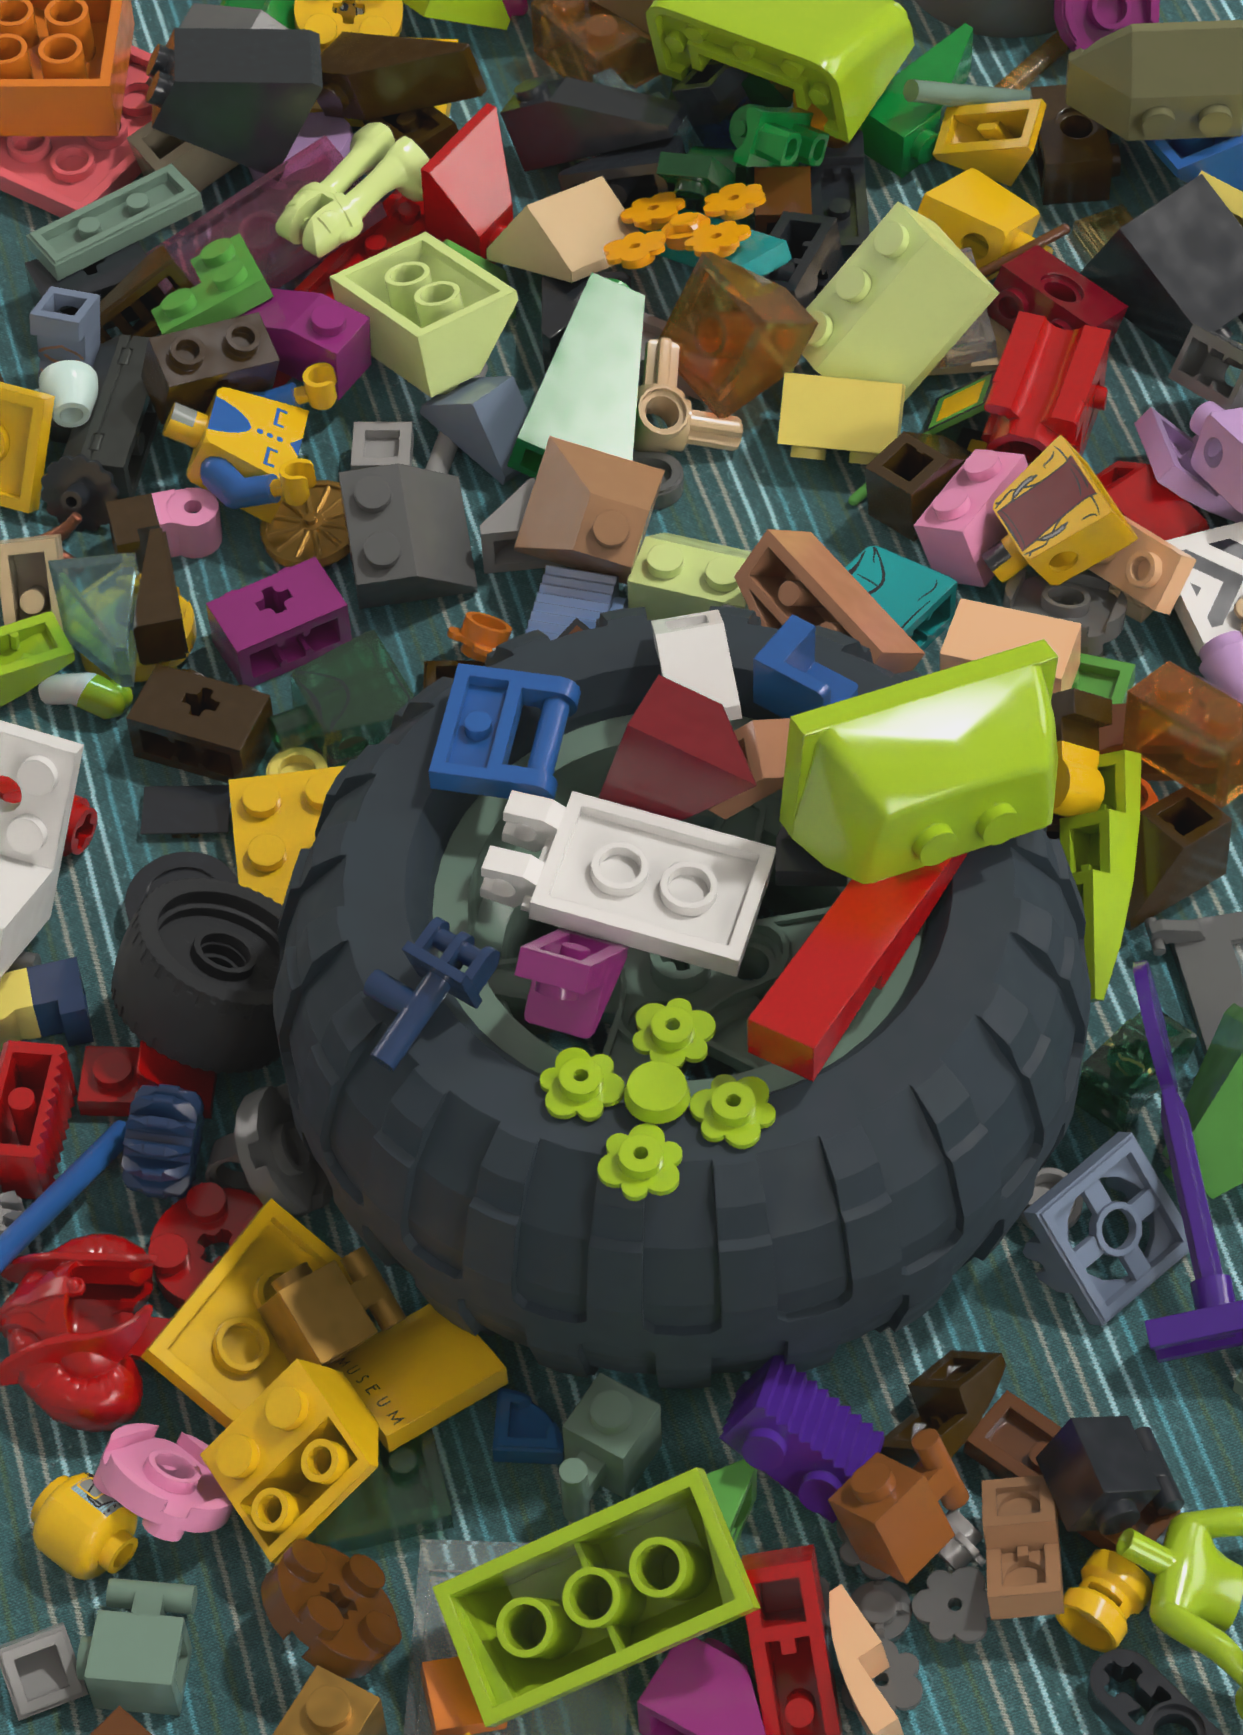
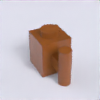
M931 1428L919 1431L912 1438L911 1444L920 1460L913 1468H909L876 1452L828 1499L859 1560L905 1584L955 1536L938 1501H941L944 1508L955 1510L964 1506L969 1499V1493L939 1433Z

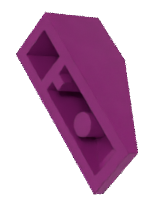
M270 288L274 295L273 298L238 317L259 312L280 360L277 370L303 382V372L307 367L316 363L331 364L337 379L335 385L336 400L339 401L371 365L370 317L322 293Z

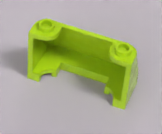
M654 0L646 11V21L659 73L682 81L691 68L702 72L710 59L787 86L794 89L798 108L807 111L811 104L815 105L828 119L824 125V131L829 133V136L848 143L915 46L912 26L907 12L894 0Z

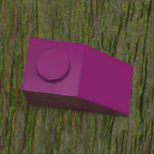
M693 1638L673 1647L637 1701L639 1732L643 1735H766L747 1666L742 1663L734 1650L716 1639L706 1638L704 1641H701L698 1638Z

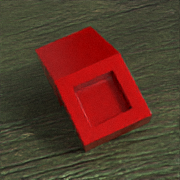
M1116 461L1096 475L1124 516L1163 540L1210 529L1206 519L1187 500L1157 482L1150 464Z

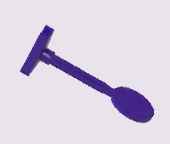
M1147 960L1133 963L1134 980L1145 1033L1162 1092L1160 1118L1195 1280L1190 1283L1195 1310L1145 1321L1150 1349L1152 1351L1155 1350L1157 1361L1161 1363L1242 1346L1243 1300L1236 1301L1231 1276L1223 1274L1189 1114L1178 1094L1176 1071L1159 996Z

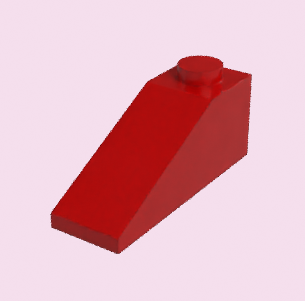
M814 1544L742 1555L741 1561L761 1609L745 1615L766 1735H843L827 1618Z

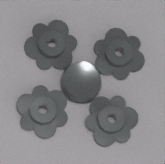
M838 1520L836 1525L837 1535L843 1542L840 1547L842 1562L852 1567L860 1565L862 1573L869 1579L874 1580L863 1584L851 1595L856 1606L882 1641L890 1666L874 1677L872 1681L895 1714L896 1709L902 1711L914 1709L923 1698L922 1684L916 1678L919 1672V1661L911 1653L904 1652L899 1654L893 1642L898 1640L907 1630L912 1612L920 1623L929 1625L930 1636L936 1642L946 1643L952 1640L953 1637L965 1644H974L981 1641L987 1633L986 1618L990 1617L984 1576L978 1569L970 1566L960 1567L951 1575L944 1570L933 1571L927 1578L928 1589L918 1592L914 1596L911 1605L910 1598L900 1586L883 1580L890 1575L859 1560ZM820 1576L829 1639L831 1640L829 1617L830 1587L828 1581ZM954 1606H958L961 1608L957 1611L951 1610V1608ZM880 1681L888 1682L885 1686L877 1685ZM844 1683L841 1691L843 1703L849 1710L856 1712L846 1683Z

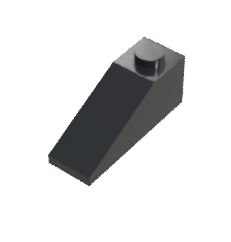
M544 77L526 80L515 87V94L500 112L524 172L671 138L688 114L683 102L570 77L547 82Z

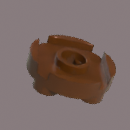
M297 1539L278 1558L274 1567L266 1574L262 1582V1602L273 1628L283 1640L292 1631L302 1643L308 1646L309 1649L303 1654L302 1658L315 1668L319 1665L342 1678H360L368 1674L376 1664L382 1662L402 1639V1632L398 1626L396 1613L388 1596L382 1589L386 1581L385 1575L378 1564L368 1556L354 1554L350 1558L329 1546L313 1543L306 1539Z

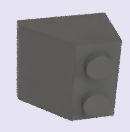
M399 463L339 472L341 501L359 609L478 592L458 476Z

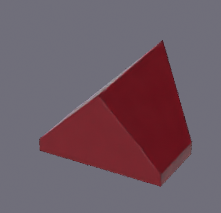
M658 675L627 724L599 798L683 821L756 787L757 784L723 705Z

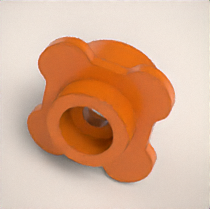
M467 612L462 627H449L447 636L462 643L460 651L464 655L486 663L487 654L492 652V648H496L498 645L509 640L512 628L509 624L494 616L480 612Z

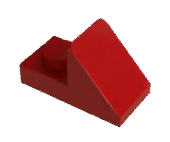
M144 1041L140 1042V1047L85 1046L77 1103L81 1115L129 1116L130 1104L142 1085L159 1086L161 1083L180 1086L184 1090L196 1092L204 1103L203 1116L212 1119L217 1073H214V1071H203L199 1068H191L189 1065H182L178 1061L159 1054L155 1049L147 1046Z

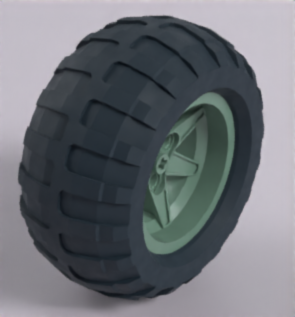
M710 606L709 611L719 610L724 622L740 701L742 719L730 720L733 730H737L752 720L784 719L753 702V658L779 629L761 626V618L756 616L754 610ZM645 607L623 608L600 613V618L596 619V628L578 631L551 641L546 634L537 629L516 636L498 645L494 651L487 654L485 667L561 676L574 681L580 687L581 695L577 711L567 719L553 774L558 782L554 800L565 807L568 804L572 791L599 798L627 724L657 676H662L651 621L653 620H647ZM816 626L815 662L857 683L858 696L922 676L914 670L895 674L873 663L870 648L861 645L858 640L841 632ZM441 677L410 699L394 714L389 735L379 744L368 745L356 760L350 759L337 775L326 794L315 831V841L311 848H301L281 908L277 930L280 945V963L273 991V1016L295 1126L304 1146L327 1175L332 1186L335 1204L351 1227L386 1267L396 1263L409 1272L415 1279L416 1287L431 1306L454 1325L474 1336L480 1331L489 1336L497 1333L510 1341L527 1346L539 1365L561 1373L588 1378L589 1374L595 1375L599 1367L625 1373L657 1374L658 1384L661 1388L691 1389L711 1387V1374L744 1372L761 1368L775 1355H784L785 1365L795 1364L796 1372L808 1371L832 1361L838 1346L843 1343L857 1339L872 1330L881 1333L891 1328L896 1332L916 1321L935 1306L951 1283L952 1276L974 1257L982 1261L986 1259L998 1246L1027 1206L1034 1193V1184L1038 1172L1064 1138L1073 1116L1087 1038L1091 983L1085 956L1084 935L1086 920L1083 903L1060 840L1049 839L1046 835L1047 827L1011 838L1002 844L989 845L967 854L883 989L880 990L873 987L814 1082L748 1053L747 1019L845 887L775 886V860V865L760 907L781 915L755 921L737 977L629 947L624 967L598 1026L602 1023L612 1024L602 1054L611 1057L614 1062L613 1073L622 1078L625 1087L632 1071L641 1064L650 1062V1055L639 1054L633 1048V1036L639 1031L636 1027L637 1011L646 1004L658 1003L666 1007L670 1000L683 998L690 1002L692 1011H705L715 1020V1034L710 1041L706 1042L708 1046L707 1055L732 1067L738 1073L731 1075L736 1081L748 1076L758 1077L765 1081L769 1087V1100L767 1103H770L776 1111V1119L773 1125L768 1128H761L759 1141L747 1149L734 1148L725 1139L720 1142H710L704 1139L701 1134L702 1123L695 1120L691 1115L690 1103L686 1111L677 1119L664 1124H654L663 1131L665 1142H675L682 1149V1161L676 1166L680 1176L679 1185L668 1195L658 1196L648 1192L644 1199L630 1201L623 1196L621 1188L608 1187L599 1180L597 1166L601 1158L607 1155L606 1141L611 1135L616 1133L629 1135L634 1127L646 1122L635 1118L628 1111L624 1097L614 1106L603 1107V1114L596 1121H584L578 1114L570 1119H557L548 1113L545 1105L547 1093L540 1086L541 1073L545 1069L555 1067V1060L560 1052L534 1035L559 1031L531 1024L525 1020L524 1011L532 980L515 976L514 974L521 946L561 927L529 919V912L521 910V905L513 908L480 896V888L484 877L481 876V867L490 845L530 854L538 859L542 850L533 852L502 841V832L506 821H503V811L508 799L430 788L429 768L454 678ZM523 705L508 765L527 767L541 710L538 707ZM782 789L777 790L726 820L706 809L683 820V822L776 847V838L783 826L779 821ZM847 877L848 885V883L851 881V878ZM436 917H440L450 924L449 931L457 935L464 931L475 938L474 946L479 949L491 946L500 952L499 963L479 993L483 1000L479 1007L475 1009L448 993L395 1071L392 1072L370 1057V1053L393 1022L397 1013L366 996L363 993L364 985L370 974L380 969L415 990L422 977L418 976L402 948L407 941L415 944L429 922ZM438 951L435 956L440 958L443 953ZM463 965L460 971L465 973L468 967ZM745 978H754V979H756V980L749 981V980H742V979H745ZM685 1061L684 1065L680 1068L683 1074L687 1071L688 1061ZM714 1078L687 1081L691 1097L699 1090L711 1089V1082Z

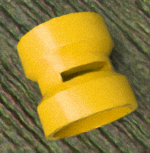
M1096 1549L1081 1569L1082 1582L1080 1585L1069 1588L1063 1595L1064 1614H1055V1617L1059 1624L1077 1641L1093 1650L1106 1653L1117 1649L1128 1632L1127 1619L1131 1614H1139L1144 1609L1152 1596L1153 1584L1144 1571L1132 1561L1124 1558L1117 1552L1107 1549Z

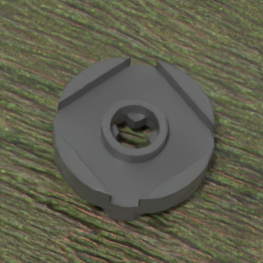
M1025 569L1019 571L1006 583L1002 607L1081 623V653L1099 656L1103 651L1104 643L1117 638L1123 630L1127 609L1126 596L1121 591L1117 598L1109 592L1110 583L1090 570H1085L1060 585L1051 586L1042 576L1025 579L1027 570Z

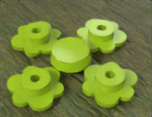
M683 998L670 1000L666 1007L658 1003L646 1004L637 1011L636 1027L639 1031L633 1036V1048L639 1054L650 1055V1062L643 1063L632 1071L626 1087L622 1078L613 1073L614 1062L611 1057L605 1054H596L590 1057L585 1050L576 1047L561 1051L556 1057L555 1067L545 1069L540 1075V1086L547 1093L545 1097L546 1109L551 1116L557 1119H570L578 1114L584 1121H596L602 1116L603 1107L614 1106L624 1097L628 1111L635 1118L646 1122L634 1127L629 1135L623 1133L611 1135L606 1141L607 1155L601 1158L597 1166L599 1180L608 1187L621 1188L623 1196L630 1201H640L647 1196L648 1192L658 1196L668 1195L678 1187L680 1176L676 1166L682 1161V1149L675 1142H665L663 1131L654 1124H664L677 1119L686 1111L689 1103L691 1115L695 1120L702 1123L701 1134L704 1139L710 1142H720L725 1139L730 1146L737 1149H747L754 1146L760 1139L761 1128L770 1127L776 1119L775 1108L770 1103H767L769 1100V1087L765 1081L758 1077L748 1076L736 1081L731 1075L721 1074L712 1080L711 1089L699 1090L691 1097L690 1088L680 1068L684 1065L685 1061L698 1063L706 1058L708 1054L706 1042L713 1038L716 1024L714 1018L709 1013L702 1010L692 1011L690 1002Z

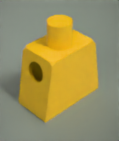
M973 167L924 193L917 211L934 221L977 269L1035 239L1032 236L1040 218L1036 208ZM1048 245L1043 247V249L1053 254L1052 247ZM999 271L990 275L986 279H994L995 277H997Z

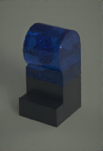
M716 60L709 61L702 72L693 69L672 90V93L678 102L685 103L688 111L686 117L704 147L737 149L731 141L729 133L730 120L734 112L741 106L752 104L741 85L748 75L746 71Z

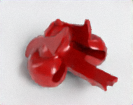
M90 1234L71 1239L50 1252L28 1254L14 1259L0 1273L3 1278L18 1284L15 1292L0 1307V1333H2L4 1338H7L9 1356L0 1362V1386L19 1384L26 1395L50 1418L76 1430L89 1432L111 1431L130 1421L139 1410L143 1396V1381L134 1360L146 1362L141 1358V1355L171 1320V1318L151 1317L153 1305L147 1304L153 1290V1265L157 1263L158 1255L146 1254L143 1248L122 1236Z

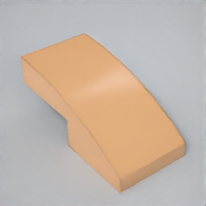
M840 1584L829 1592V1617L838 1663L855 1711L867 1735H904L899 1718L872 1681L874 1677L890 1667L882 1641L845 1588Z

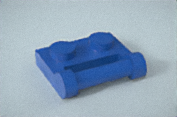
M458 663L429 768L430 788L509 799L511 791L514 790L554 800L558 782L553 774L567 719L577 711L581 695L580 687L574 681L561 676ZM523 705L538 707L541 710L527 767L508 765Z

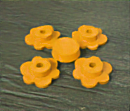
M743 183L724 186L719 190V193H713L704 198L705 206L703 210L705 215L699 212H686L678 215V211L684 209L686 204L683 198H676V194L673 192H663L651 198L635 200L632 203V207L621 212V221L626 224L634 223L635 227L652 232L646 234L633 232L626 235L624 239L614 240L606 244L603 250L607 264H622V267L625 269L643 268L655 260V255L665 251L664 243H666L669 249L694 251L696 257H704L709 260L730 256L740 246L741 241L751 236L750 226L744 224L737 225L735 220L749 216L753 213L754 208L766 202L762 186L760 184L746 186ZM720 216L722 220H725L718 225L711 224L709 217Z

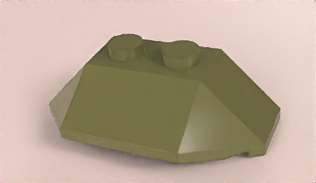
M1243 20L1130 24L1100 38L1087 49L1079 48L1068 54L1065 89L1066 104L1127 141L1241 137L1243 135Z

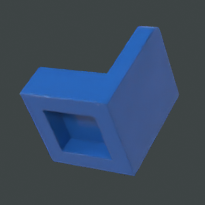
M793 614L753 658V702L784 719L858 696V684L815 662L816 626Z

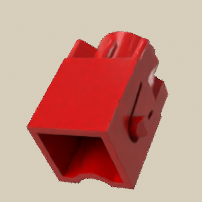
M1019 311L984 405L985 411L990 413L981 439L987 443L985 450L1024 454L1029 466L1057 437L1062 435L1083 456L1098 411H1105L1108 390L1104 385L1111 330L1084 325L1075 330H1064L1054 326L1045 316Z

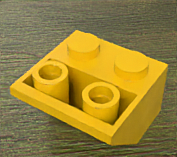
M297 1358L200 1456L269 1561L275 1564L278 1558L295 1540L305 1539L378 1468L379 1424L342 1371Z

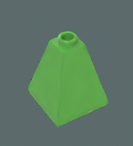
M1235 1003L1224 1012L1184 1102L1191 1122L1206 1195L1212 1199L1243 1183V1008ZM1165 1145L1162 1155L1169 1160L1167 1146ZM1169 1165L1163 1174L1174 1183L1171 1165Z

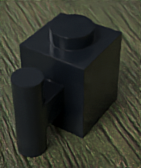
M1128 1416L1070 1418L1035 1457L1067 1532L1099 1530L1103 1535H1113L1134 1526L1140 1519V1512L1151 1500L1158 1514L1162 1516L1177 1512L1185 1504L1150 1427H1140L1134 1430Z

